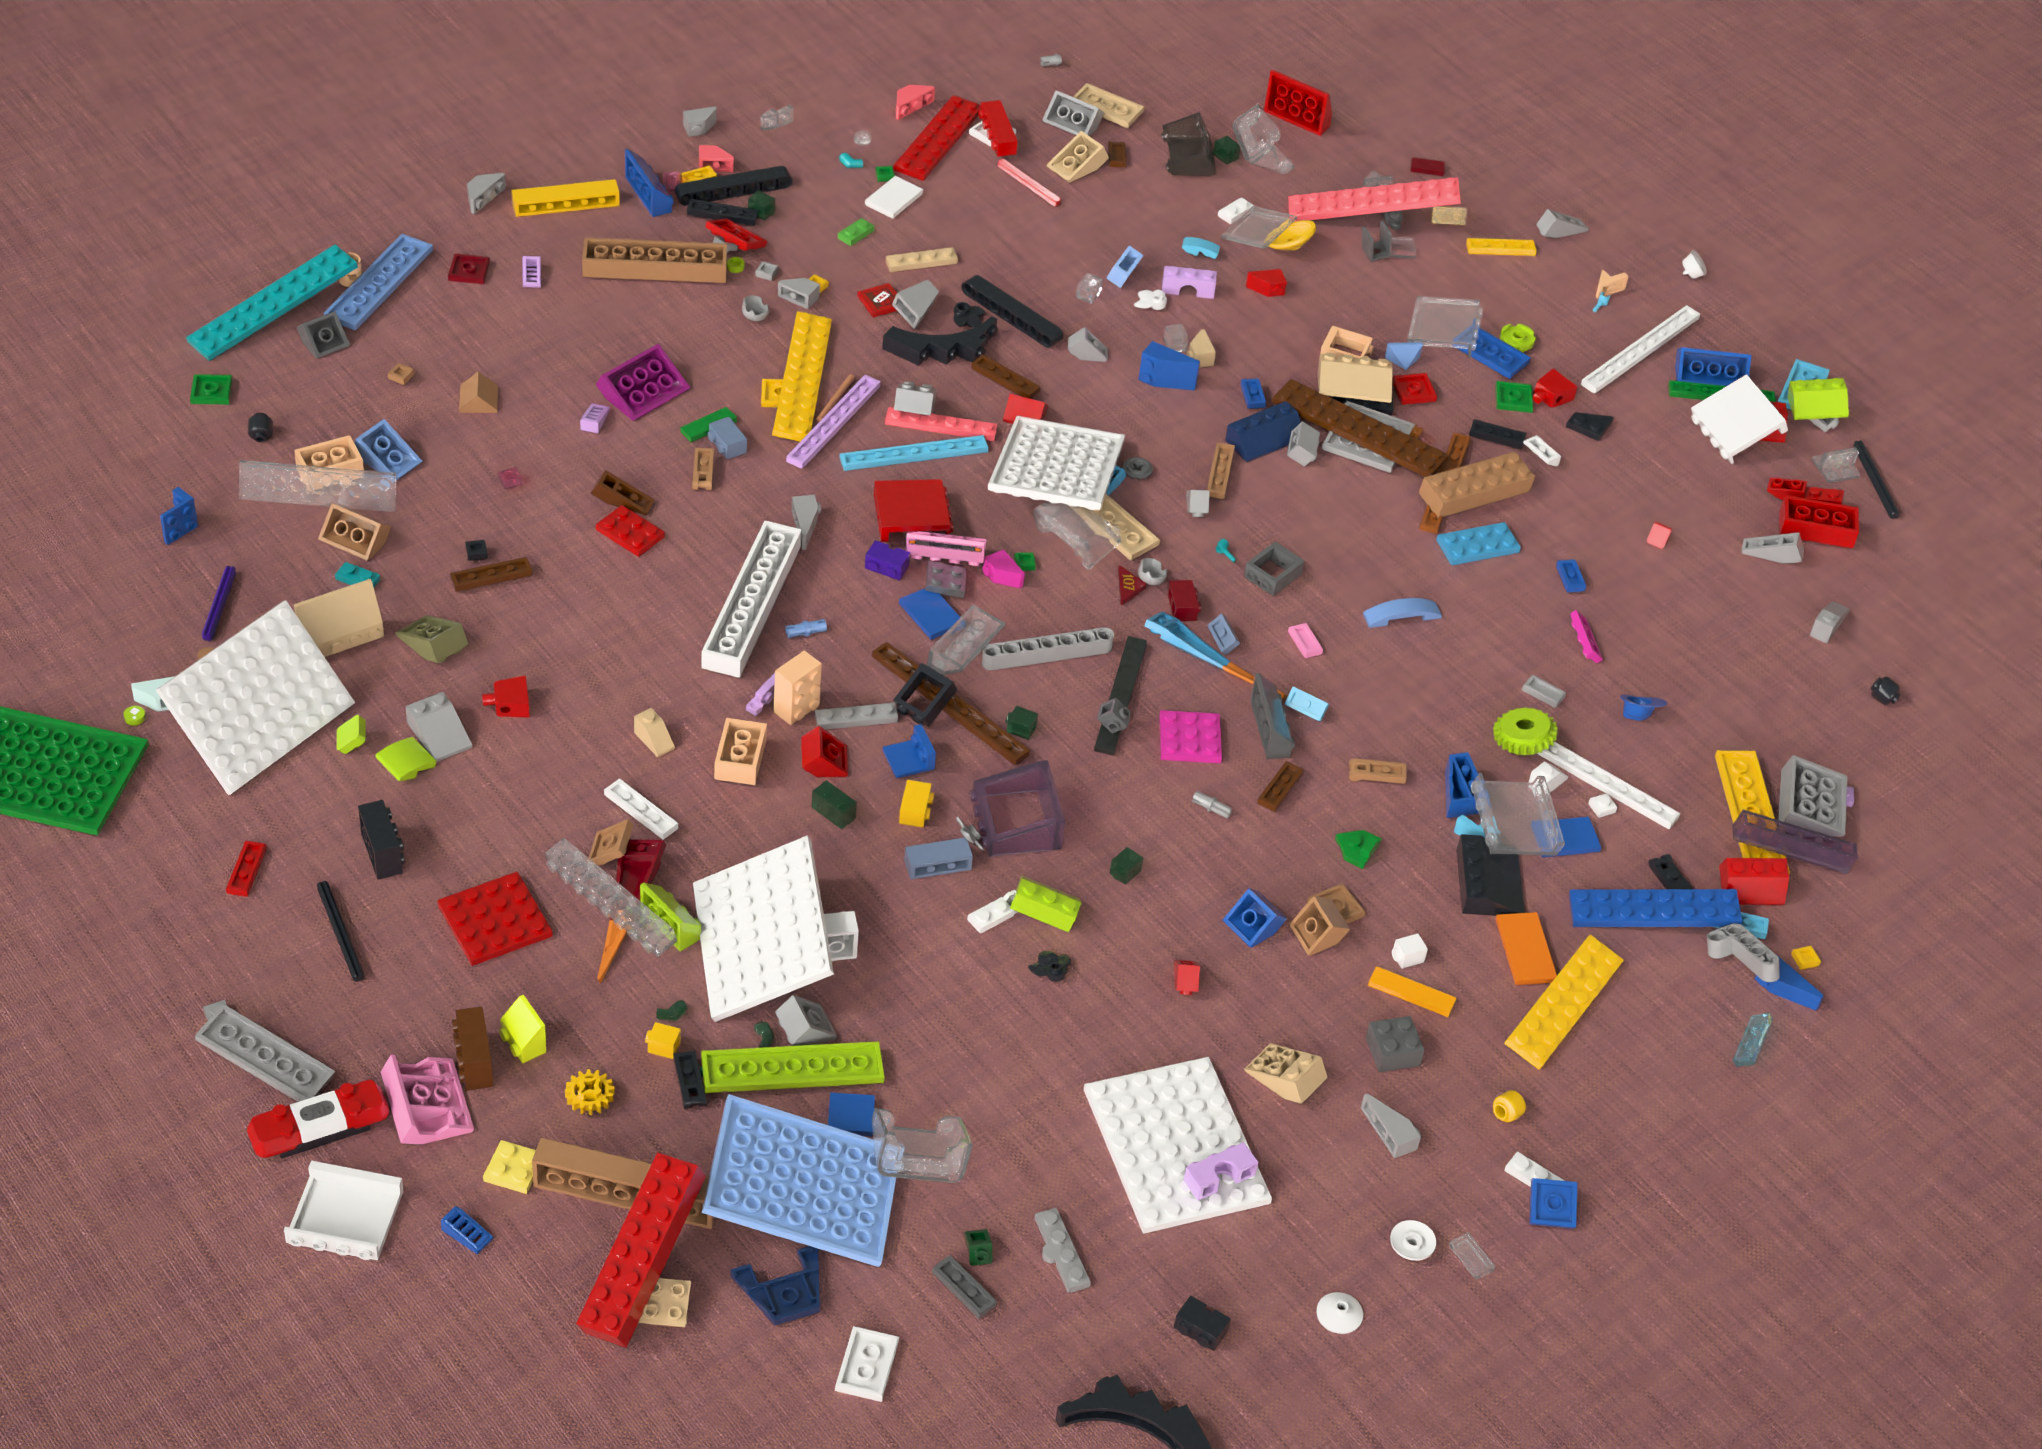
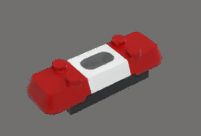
M365 1080L353 1085L351 1083H344L340 1089L287 1106L278 1104L271 1111L254 1116L247 1126V1134L257 1156L267 1158L280 1154L282 1159L371 1130L370 1124L382 1121L388 1117L389 1106L381 1087L375 1081Z

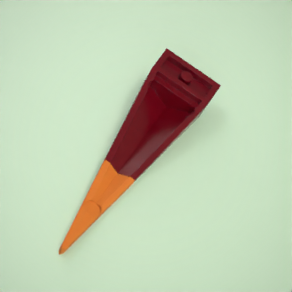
M629 839L626 853L621 858H618L610 921L597 976L599 983L602 982L640 907V884H651L661 866L660 860L666 848L664 840Z

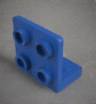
M180 487L172 490L173 504L175 506L160 515L164 543L167 545L198 527L194 498Z
M922 724L914 726L911 740L883 747V753L896 778L935 769L936 752Z

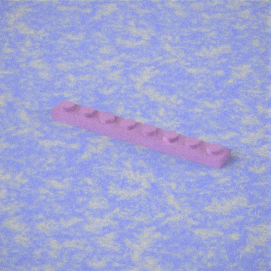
M864 375L787 455L786 462L803 469L880 388L881 381Z

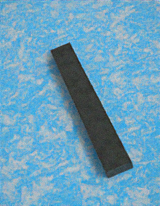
M1128 636L1109 701L1117 698L1128 708L1147 640ZM1101 724L1094 751L1114 756L1121 730L1112 734Z

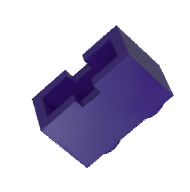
M876 540L865 554V569L897 580H901L910 563V552L899 548L891 549L888 544Z

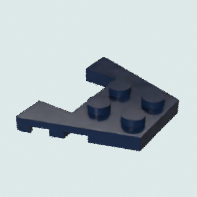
M808 1246L797 1250V1256L803 1268L799 1272L758 1283L751 1264L730 1269V1275L774 1326L819 1313L818 1248Z

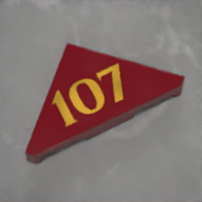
M1121 565L1118 566L1120 604L1124 605L1146 589L1147 584Z

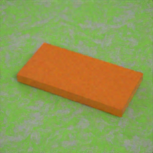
M1537 912L1496 915L1495 920L1515 985L1552 983L1557 974Z

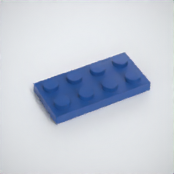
M1472 325L1453 340L1452 346L1508 379H1511L1521 371L1531 360V357L1476 325Z

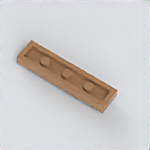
M1217 442L1207 491H1210L1209 497L1224 500L1235 445Z

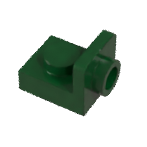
M988 1230L965 1231L964 1239L969 1251V1264L974 1266L992 1263V1241Z

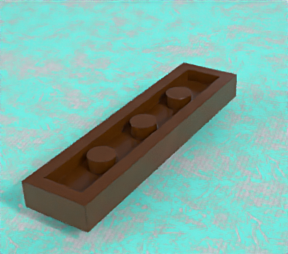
M983 354L972 362L971 369L1022 397L1032 399L1040 392L1039 385Z
M527 557L452 572L450 573V579L455 592L532 576V568Z

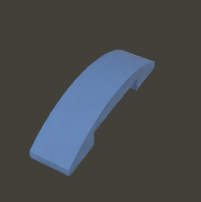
M1422 598L1392 600L1363 612L1369 628L1387 626L1388 620L1421 616L1424 621L1442 617L1436 602Z

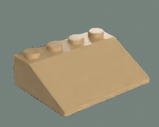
M1320 354L1317 373L1319 393L1327 396L1391 403L1392 362L1386 359L1372 360L1369 357L1354 358L1351 355Z
M371 579L294 604L296 616L324 657L384 637L383 622Z

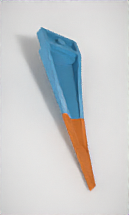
M1161 611L1146 620L1145 627L1149 628L1154 634H1161L1160 638L1165 643L1246 682L1254 683L1253 675L1214 650L1179 619ZM1277 690L1278 694L1280 693L1282 699L1285 700L1286 694Z

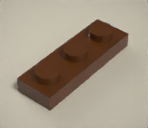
M1286 761L1259 796L1257 804L1276 812L1303 775L1304 769Z

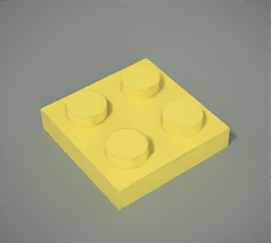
M501 1140L483 1175V1181L527 1194L533 1182L532 1159L536 1150Z

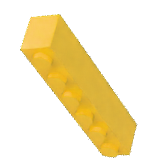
M616 179L512 190V205L516 217L620 206L619 189Z

